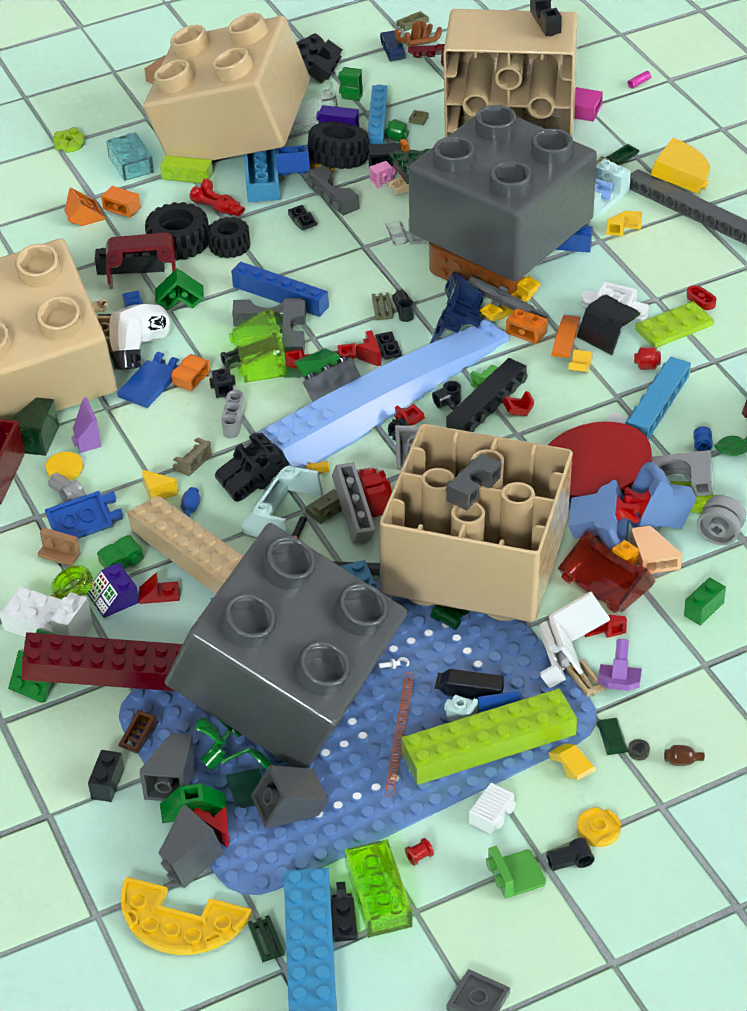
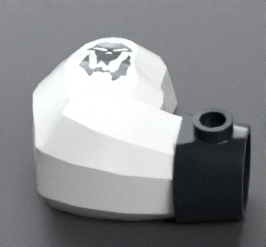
M138 304L128 306L111 314L109 339L115 370L140 368L141 343L157 342L168 335L171 321L169 314L163 307L155 304Z

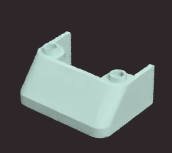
M293 466L284 467L268 484L241 522L242 532L248 536L258 537L268 523H273L289 533L286 518L271 515L288 490L322 497L323 490L319 472Z

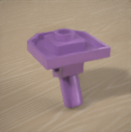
M616 640L613 665L600 664L598 684L607 689L625 691L640 687L642 668L628 667L629 640Z

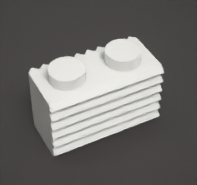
M490 783L474 806H472V809H470L469 824L490 835L496 828L500 829L506 814H511L515 808L514 793L494 783Z

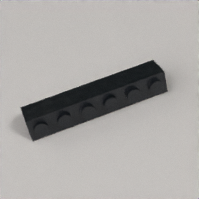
M508 358L446 417V428L474 432L503 403L505 396L509 397L521 384L526 382L528 377L527 365Z

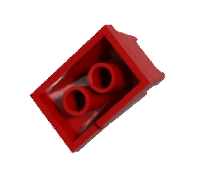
M374 467L357 470L372 518L382 516L392 494L389 480L386 479L384 470Z

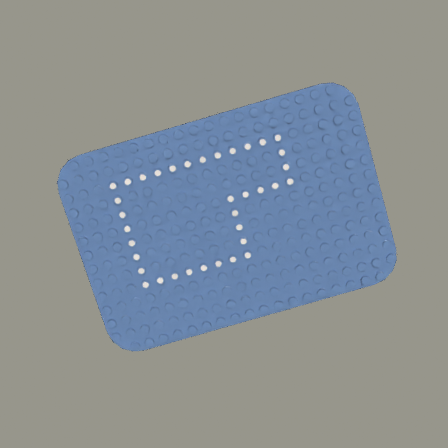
M379 581V582H377V583H375V584H376V589L381 592V590H380V581ZM386 595L407 610V616L309 768L314 769L328 798V802L319 816L272 828H265L251 798V794L266 772V768L250 753H244L227 761L224 765L220 762L213 770L209 769L201 761V757L212 747L215 740L207 734L195 730L196 723L201 717H204L219 731L222 737L227 732V728L215 716L176 691L133 689L121 704L119 721L125 733L137 710L157 717L159 723L156 729L138 752L144 764L171 733L193 736L196 766L191 785L202 783L225 793L228 811L229 845L225 847L220 844L224 853L210 867L216 877L228 889L241 894L262 895L284 887L285 870L324 868L485 790L490 783L497 784L549 759L548 752L564 743L578 745L591 735L596 725V708L589 696H585L566 670H563L566 680L551 688L548 687L542 679L540 672L552 666L544 644L524 621H499L489 617L487 614L470 611V613L460 618L461 624L458 629L453 630L441 621L437 622L430 617L431 611L436 605L422 606L406 598ZM405 657L409 660V666H406L407 663L405 661H400V666H396V669L378 667V663L390 662V659L397 661L398 658ZM448 669L504 676L503 693L519 691L521 700L560 688L577 717V730L574 736L417 785L401 751L397 780H395L396 786L389 783V789H386L385 795L405 674L406 678H408L406 679L407 681H412V679L414 681L412 690L409 688L411 687L409 684H412V682H405L408 684L405 685L408 688H404V692H407V694H403V698L409 699L405 695L410 696V702L409 700H402L403 705H408L404 701L409 702V708L408 706H401L402 711H407L403 707L408 708L404 736L450 722L446 720L444 706L448 699L452 700L454 696H447L439 689H434L438 672L443 673ZM137 728L136 731H139V732L142 733L144 730H141V729ZM231 732L225 740L226 744L224 746L221 745L226 751L225 758L250 747L260 751L274 766L292 767L244 735L237 737ZM134 734L131 736V737H134V738H136V739H139V738H140L139 736L134 735ZM130 741L132 746L136 745L135 742Z

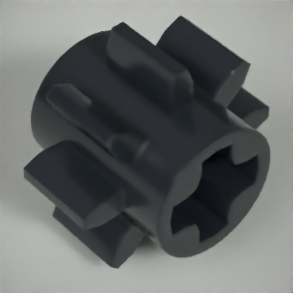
M392 419V422L389 423L388 436H392V440L396 441L395 425H410L405 423V419Z

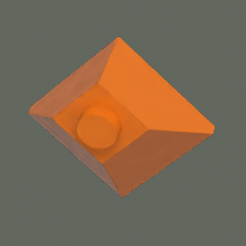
M73 188L69 189L64 212L70 223L84 226L103 221L106 218L96 200Z

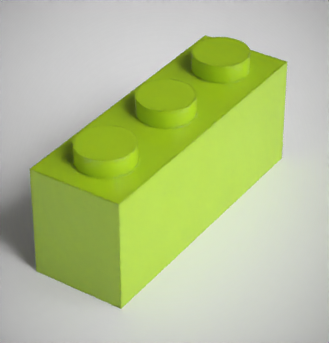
M165 155L160 165L161 178L163 180L202 183L204 179L210 180L213 174L212 160Z

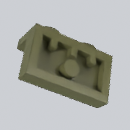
M333 489L306 506V513L322 524L342 511L337 491Z

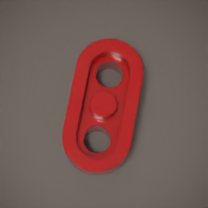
M693 285L687 288L686 297L691 302L694 301L704 310H711L716 307L717 298L701 286Z

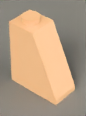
M653 527L631 528L630 543L640 549L638 565L642 575L681 569V552Z

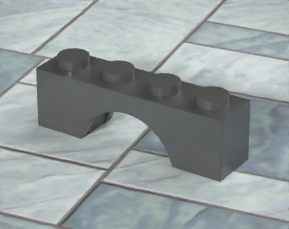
M321 165L307 171L308 186L315 190L318 195L324 198L341 215L344 216L360 209L359 195L351 188L333 187L332 172L326 166Z
M285 298V299H284V301H302V300H303V298ZM251 299L233 300L234 327L280 325V323H283V318H280V308L284 306V301L275 307L263 308L256 306Z

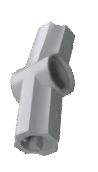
M52 474L48 481L49 487L59 493L64 502L87 495L80 482L77 480L71 482L61 474Z

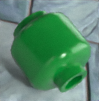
M394 119L388 122L385 133H387V138L400 142L402 139H407L409 130H407L406 123Z

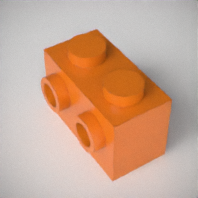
M111 186L101 195L104 210L131 218L141 208L139 194Z
M516 308L506 319V333L538 344L547 333V318Z

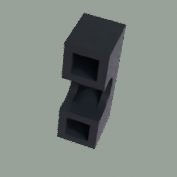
M530 0V12L545 36L560 34L562 16L557 8H551V0Z
M328 39L310 66L308 74L321 84L325 79L328 80L337 63L342 58L340 54L343 49Z

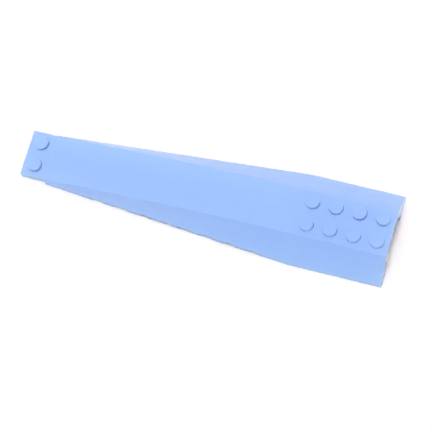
M484 319L481 321L479 328L471 326L404 355L299 408L255 433H263L281 453L284 461L289 466L305 469V464H308V462H321L370 433L373 427L381 426L384 424L385 419L394 417L396 414L395 406L398 405L401 409L408 408L414 400L419 401L422 399L423 394L426 392L434 391L437 385L449 381V377L458 375L464 367L469 368L496 350L497 347L508 342L509 335L488 319Z

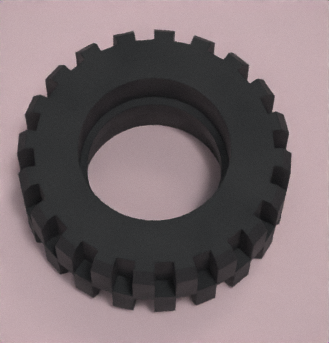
M329 121L327 123L315 124L308 133L309 158L316 164L330 168L351 169L352 167H359V165H363L367 160L369 136L363 128L351 125L350 123Z
M186 202L164 204L162 207H157L146 218V234L169 233L173 236L176 261L195 257L198 253H202L209 244L207 214L200 207H195L194 204H186Z

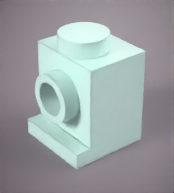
M454 695L453 699H448L444 706L446 720L452 722L478 714V700L474 699L472 701Z

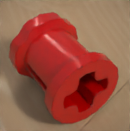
M422 838L420 843L413 847L408 846L405 848L406 857L413 866L417 865L419 860L434 855L433 847L426 838Z

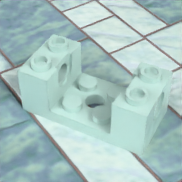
M603 159L596 165V178L605 182H612L613 188L609 201L602 199L601 193L595 191L594 213L589 223L593 222L630 192L631 170L606 159Z

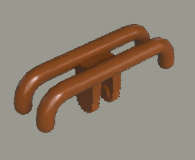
M423 20L413 23L411 35L409 32H406L401 37L400 29H396L395 40L398 43L405 42L407 46L433 43L440 38L442 28L438 27L435 35L429 37L433 25L430 23L427 25L426 21Z

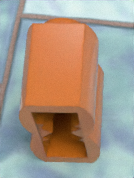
M189 354L182 360L181 365L172 371L173 385L193 391L200 381L208 375L210 371L209 360Z

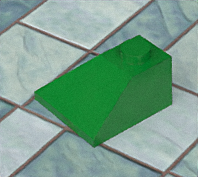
M324 348L295 361V365L304 378L313 372L315 375L321 373V368L328 364L331 367L338 364L336 360L340 359L337 353Z

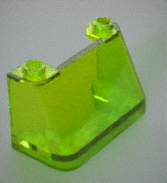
M273 309L264 310L232 329V333H229L230 343H234V346L237 347L241 363L238 366L239 376H243L244 383L287 376L284 346Z

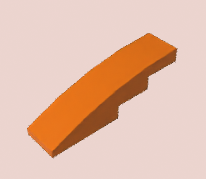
M563 315L551 356L570 358L574 349L581 317Z

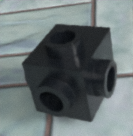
M229 368L212 370V378H209L210 388L214 389L216 398L226 397L233 390V386L236 385L235 376L231 375Z

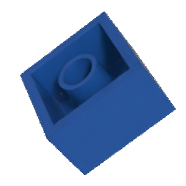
M308 145L277 148L278 174L290 175L291 172L305 174L307 171H310Z

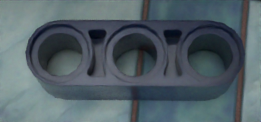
M395 30L381 32V44L389 61L405 59V50L402 43H398L395 40Z

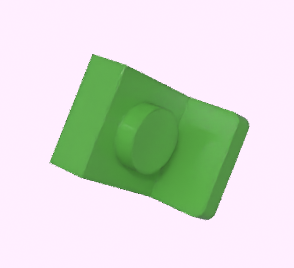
M491 365L482 374L472 371L470 373L471 386L477 388L498 367Z

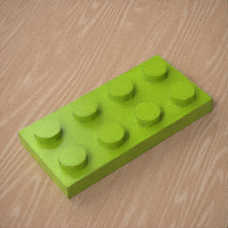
M692 301L636 323L635 330L652 347L658 348L713 326L714 320L699 305Z

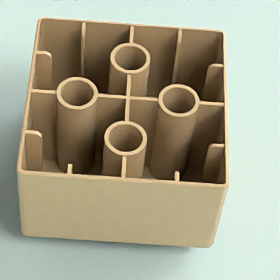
M452 9L449 15L443 52L445 137H448L473 118L481 108L489 105H503L514 110L516 116L545 129L564 130L573 138L578 30L577 13L560 12L562 16L561 33L554 36H545L530 11Z
M254 12L241 15L233 20L228 27L206 31L202 25H190L177 31L170 40L171 46L161 67L154 73L153 85L143 104V108L165 155L217 160L284 147L310 81V76L287 19L284 16L264 19L260 13Z
M60 238L43 244H33L22 251L0 257V419L14 420L21 424L80 404L85 397L89 401L115 392L117 384L106 338L65 240Z
M429 424L420 425L380 520L381 592L385 595L409 599L411 602L422 606L437 604L484 613L499 621L520 620L534 622L537 618L568 521L573 452L570 449ZM482 453L502 462L501 478L491 488L479 485L478 500L467 511L446 501V486L448 482L457 477L459 472L464 470L472 459H475Z

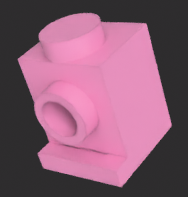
M387 161L369 167L370 181L377 188H380L382 184L393 181V175L396 174L394 167Z

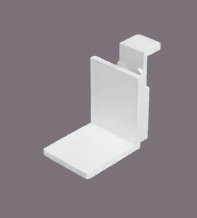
M592 592L548 615L551 622L548 623L546 620L540 624L541 629L539 632L552 665L540 672V675L549 688L566 680L563 670L571 665L570 662L579 674L583 673L572 641L610 620L608 614Z

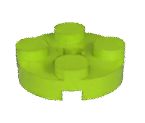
M76 127L57 131L54 133L53 138L54 147L58 151L62 149L67 153L78 151L82 148V144L85 145L84 134L78 131Z

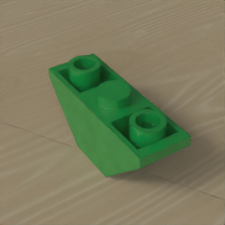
M202 783L179 786L160 803L162 823L174 822L181 807L184 805L192 811L198 807L204 812L208 811L212 816L217 815L224 807H226V812L228 813L225 793Z

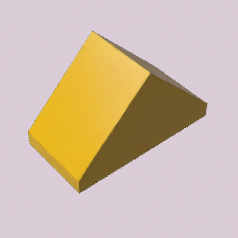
M146 470L142 471L143 484L150 499L157 496L166 499L178 495L177 479Z

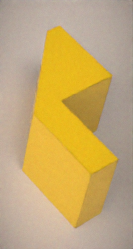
M624 211L607 219L606 235L623 236L624 228L641 229L642 212Z
M574 349L572 362H569L568 369L570 371L588 373L593 353Z
M564 743L548 752L551 760L562 763L567 778L579 780L595 771L594 766L576 745Z

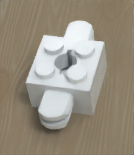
M604 282L598 293L586 290L581 295V305L588 307L589 304L599 297L607 294L618 300V302L638 310L640 315L635 319L642 321L648 318L649 311L648 304L637 302L638 289Z

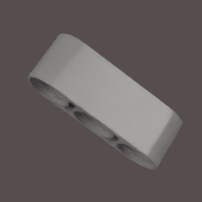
M240 390L230 391L227 394L222 415L223 435L229 439L237 437L240 433L245 410L244 396Z

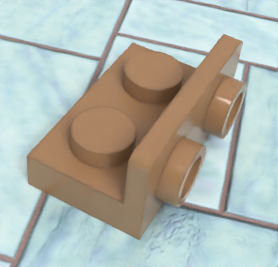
M47 528L41 530L42 548L38 552V557L72 566L81 554L78 537Z

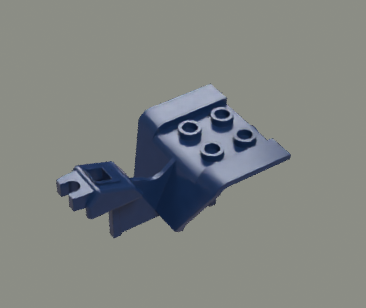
M452 272L445 285V292L448 298L447 305L436 324L430 344L442 335L445 328L458 333L464 324L479 328L483 319L479 317L483 294L459 273Z

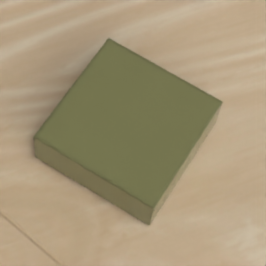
M414 110L409 117V123L424 126L429 118V113Z

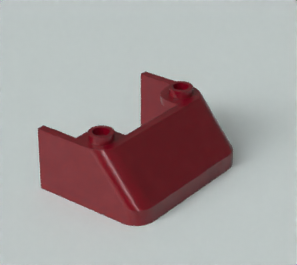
M154 233L109 238L106 242V271L109 288L113 289L112 268L122 264L123 254L157 251L159 261L162 263H172L173 272L177 268L173 236L169 233Z

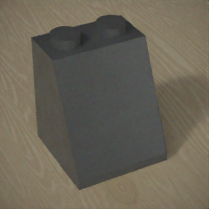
M171 733L140 768L139 773L144 800L163 801L179 786L191 785L196 766L192 735Z
M269 765L251 794V798L265 828H272L319 816L328 802V798L314 769Z
M184 805L181 807L158 853L162 859V867L168 872L167 877L175 885L179 883L185 888L218 859L224 851L213 829Z

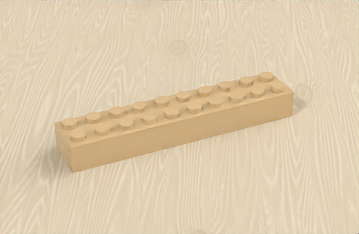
M160 496L153 497L127 512L132 532L215 594L243 557Z

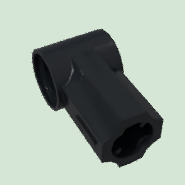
M396 290L392 295V300L398 311L399 320L409 322L414 318L413 301L409 299L407 293L403 290Z
M585 838L574 839L566 847L546 852L548 865L552 871L574 865L578 868H585L590 866L595 860Z

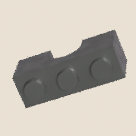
M305 300L284 301V306L280 308V318H283V323H280L279 327L280 333H282V338H279V349H282L283 355H285L284 352L294 350H302L304 355V331H295L293 327L296 325H306Z
M482 453L475 459H472L469 465L459 472L457 477L448 482L446 486V501L467 511L478 500L479 485L491 488L501 478L502 462Z

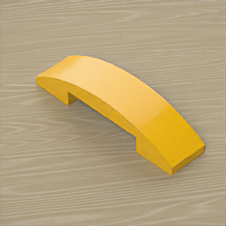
M528 275L517 284V290L510 295L527 303L537 292L541 283ZM492 302L479 310L480 314L489 321H497L513 313V310L503 305L497 307L491 304Z

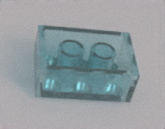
M136 132L106 140L108 156L124 181L154 173L152 156Z

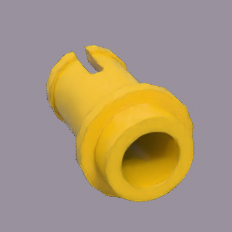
M328 461L308 462V464H305V469L318 471L319 473H329Z

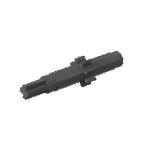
M473 276L468 281L483 296L493 300L491 304L497 307L503 305L513 311L518 308L547 319L549 317L547 314L535 309L534 306L508 294L509 290L501 285L498 289Z

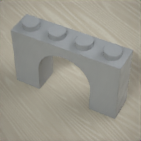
M710 450L652 457V462L662 469L666 476L685 474L691 477L695 496L713 495V463Z

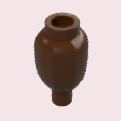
M673 745L670 749H665L664 751L665 762H669L674 766H688L695 761H704L705 759L704 752H695L692 747L686 745Z

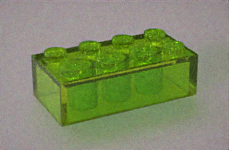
M388 839L344 849L346 869L368 938L413 927L412 910Z

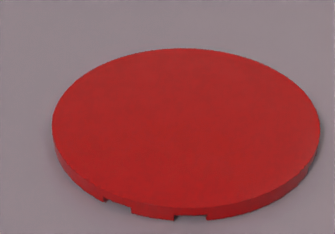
M604 421L583 424L563 432L548 444V446L570 449L573 452L570 500L574 497L596 494L602 486L609 484L612 480L617 481L621 492L629 486L632 488L642 465L652 462V450L647 437L638 429L619 422Z

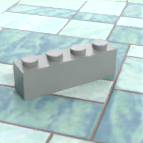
M355 463L338 464L335 466L332 478L352 543L369 541L372 539L376 529Z

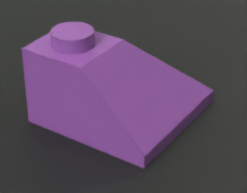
M87 397L82 400L73 426L74 436H71L74 447L77 446L80 453L101 447L97 419Z

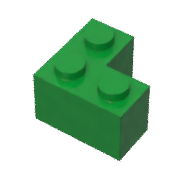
M178 268L155 288V302L167 310L172 308L179 300L193 309L204 299L203 285Z

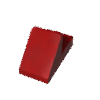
M365 331L363 343L356 345V358L376 366H381V352L373 331Z
M157 573L153 574L139 587V604L179 601L178 581L158 583Z
M198 807L195 808L193 812L213 829L219 843L227 847L229 845L226 807L215 817L208 811L204 812Z

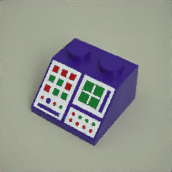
M120 563L101 570L86 591L88 597L103 618L139 603L137 586Z

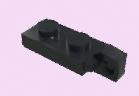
M345 881L336 882L337 894L332 895L331 899L335 942L358 940L354 897H352V893H346Z

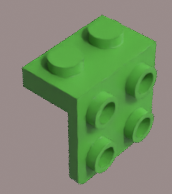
M497 845L488 848L486 864L489 871H492L498 889H501L505 899L546 885V879L531 850L526 849L502 857Z

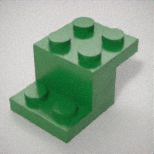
M42 628L36 631V633L55 634ZM24 649L18 650L8 689L38 702H46L51 683L53 682L21 680Z

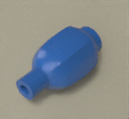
M190 487L184 492L181 499L180 507L188 517L197 510L200 504L201 496L197 488Z

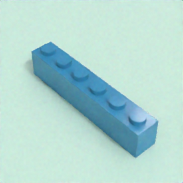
M372 85L367 133L369 144L385 143L388 85Z
M670 357L666 363H663L660 373L656 374L653 384L648 386L647 393L642 395L639 405L634 407L631 417L627 418L625 424L638 429L649 440L689 378L691 363L674 357Z

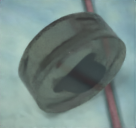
M635 739L629 743L628 754L632 759L641 761L648 758L650 746L646 741Z

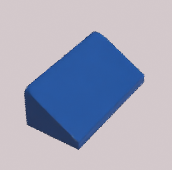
M515 691L478 697V713L520 701V692Z

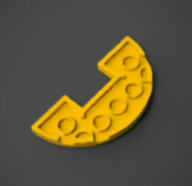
M130 877L125 878L121 890V908L129 930L148 947L173 955H193L216 949L237 936L252 916V909L211 898H209L201 916L164 907L162 905L167 897L168 887Z

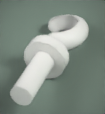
M400 657L397 661L390 659V662L378 663V667L396 669V666H400V661H405L407 663L406 666H409V660L405 657Z

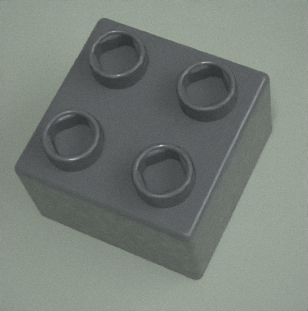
M485 106L448 137L437 141L432 149L409 166V232L511 281H518L593 218L597 152L590 147L573 141L571 135L564 130L545 129L517 117L514 110L507 106Z
M268 523L189 630L165 678V684L290 766L310 768L407 616V610L382 594L375 587L368 585L315 551L302 540L295 538L275 524Z

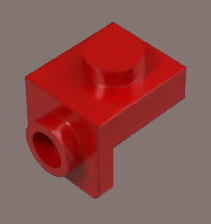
M528 391L524 392L521 399L505 396L503 404L509 414L528 416L535 403Z
M415 404L404 410L398 405L394 407L395 419H405V423L410 424L409 426H413L425 419L424 413Z

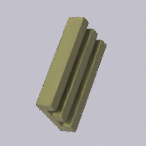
M419 11L397 20L396 24L404 31L412 29L414 22L423 20L427 23L429 22V17Z
M389 292L384 296L382 293H379V296L372 294L375 320L393 319ZM383 300H386L389 315L385 313ZM377 301H380L381 316L378 314Z

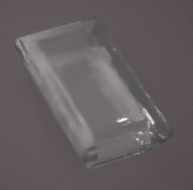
M402 221L385 223L394 246L409 242Z

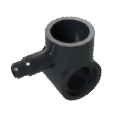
M448 381L444 383L443 388L432 392V399L437 408L449 406L451 410H454L461 403L460 383Z

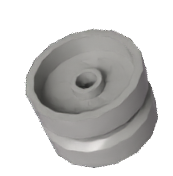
M715 495L709 498L697 520L699 533L706 540L717 545L734 543L746 521L747 514L745 508L739 501L729 496Z

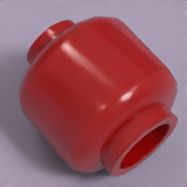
M640 347L638 353L634 354V363L638 364L640 370H655L661 364V352L656 347Z

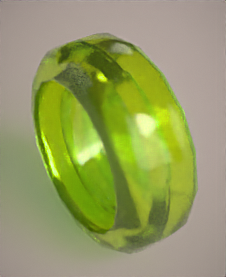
M81 565L70 566L64 569L52 582V594L61 600L67 597L70 592L85 596L93 585L92 573L85 566ZM80 579L76 584L65 589L71 582Z

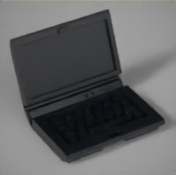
M607 294L602 295L586 308L577 338L612 356L621 333L620 329L637 318L640 312L618 302V300Z

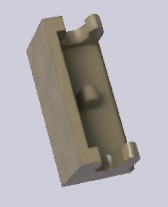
M196 438L194 441L200 445L195 444L193 449L183 458L175 457L173 460L178 463L173 464V469L187 476L193 474L212 456L210 441Z

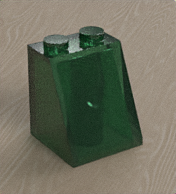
M36 397L10 420L19 422L25 454L46 456L59 428L54 399Z

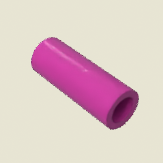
M645 71L628 80L629 88L633 89L651 79V74L649 71Z

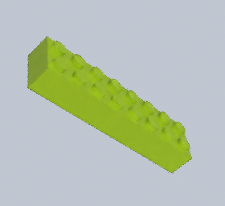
M558 688L401 737L402 755L417 785L574 736L577 730V717L562 691Z

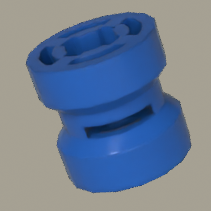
M705 426L696 428L693 432L695 450H711L713 447L711 429Z

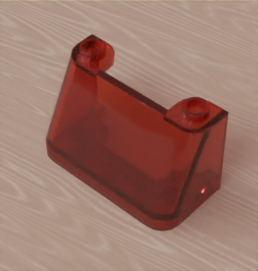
M585 531L558 567L562 574L561 578L569 584L573 582L587 592H592L595 597L608 604L607 607L614 613L618 611L622 613L654 585L655 580L647 568L642 565H633L608 550L603 543L594 541V536Z

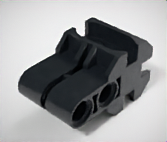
M253 433L249 436L252 443L247 447H244L242 443L237 445L233 453L234 457L215 473L216 480L235 502L242 501L258 488L259 490L265 489L273 477L284 467L289 466L284 461L281 453L263 433Z

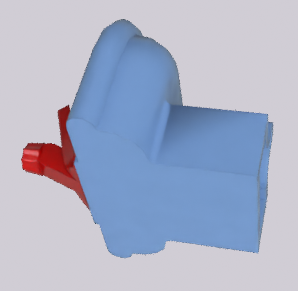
M647 462L639 470L632 488H625L623 502L630 504L638 503L640 506V512L634 513L639 517V522L636 524L629 520L633 528L651 526L656 530L658 526L682 529L697 498L691 487L670 484L662 469L654 462Z
M612 480L609 484L602 486L596 494L571 498L568 527L574 539L599 535L604 546L612 550L614 546L623 540H628L629 520L636 524L639 522V517L634 513L640 512V506L638 503H624L623 494L617 481Z

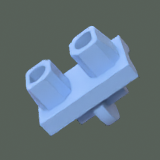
M596 178L595 191L601 193L602 199L609 201L613 183Z

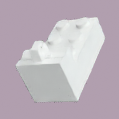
M20 587L0 613L3 630L24 637L26 632L36 633L39 628L57 635L85 637L93 626L88 597L72 592L61 600Z

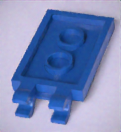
M156 352L153 361L147 360L117 391L118 397L148 408L172 383L171 374L179 366L176 365L179 359L172 357L168 365H165V360L162 359L164 353Z
M96 491L45 509V514L52 530L78 537V539L113 527L112 521L123 519L121 508L110 512L107 504L116 502L117 498L114 491L102 496L100 491Z

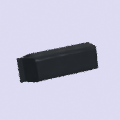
M448 669L443 673L438 672L434 689H439L447 696L458 695L463 698L478 700V697L503 693L504 676Z

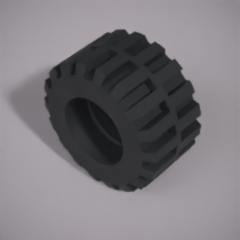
M220 218L213 221V224H210L207 229L209 249L215 256L235 258L236 256L243 255L250 248L249 226L240 218Z

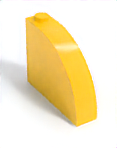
M672 138L656 159L651 176L700 194L703 189L707 188L710 165L698 150L683 141Z

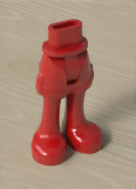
M204 179L200 188L194 186L190 191L189 197L191 201L212 206L214 210L223 214L238 217L245 211L240 202H237L231 196L215 193L213 191V183L209 179Z

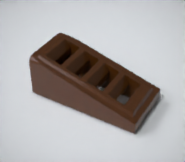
M137 710L118 746L138 754L159 723L157 717ZM137 728H139V729L144 730V731L141 733V732L136 731V730H137ZM134 734V735L139 736L140 738H139V739H136V738L131 737V736ZM132 741L135 742L136 745L132 746L127 744V742Z

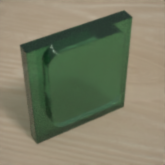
M259 768L226 774L225 778L236 807L246 808L255 806L251 794L262 778Z

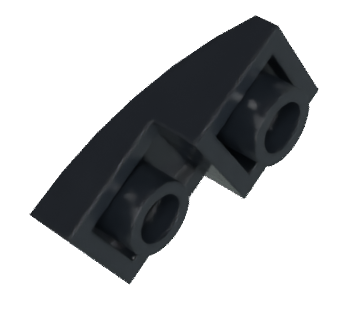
M303 205L288 209L289 217L301 230L317 226L311 212H307Z
M392 331L375 334V339L384 360L402 357L399 344L395 341Z

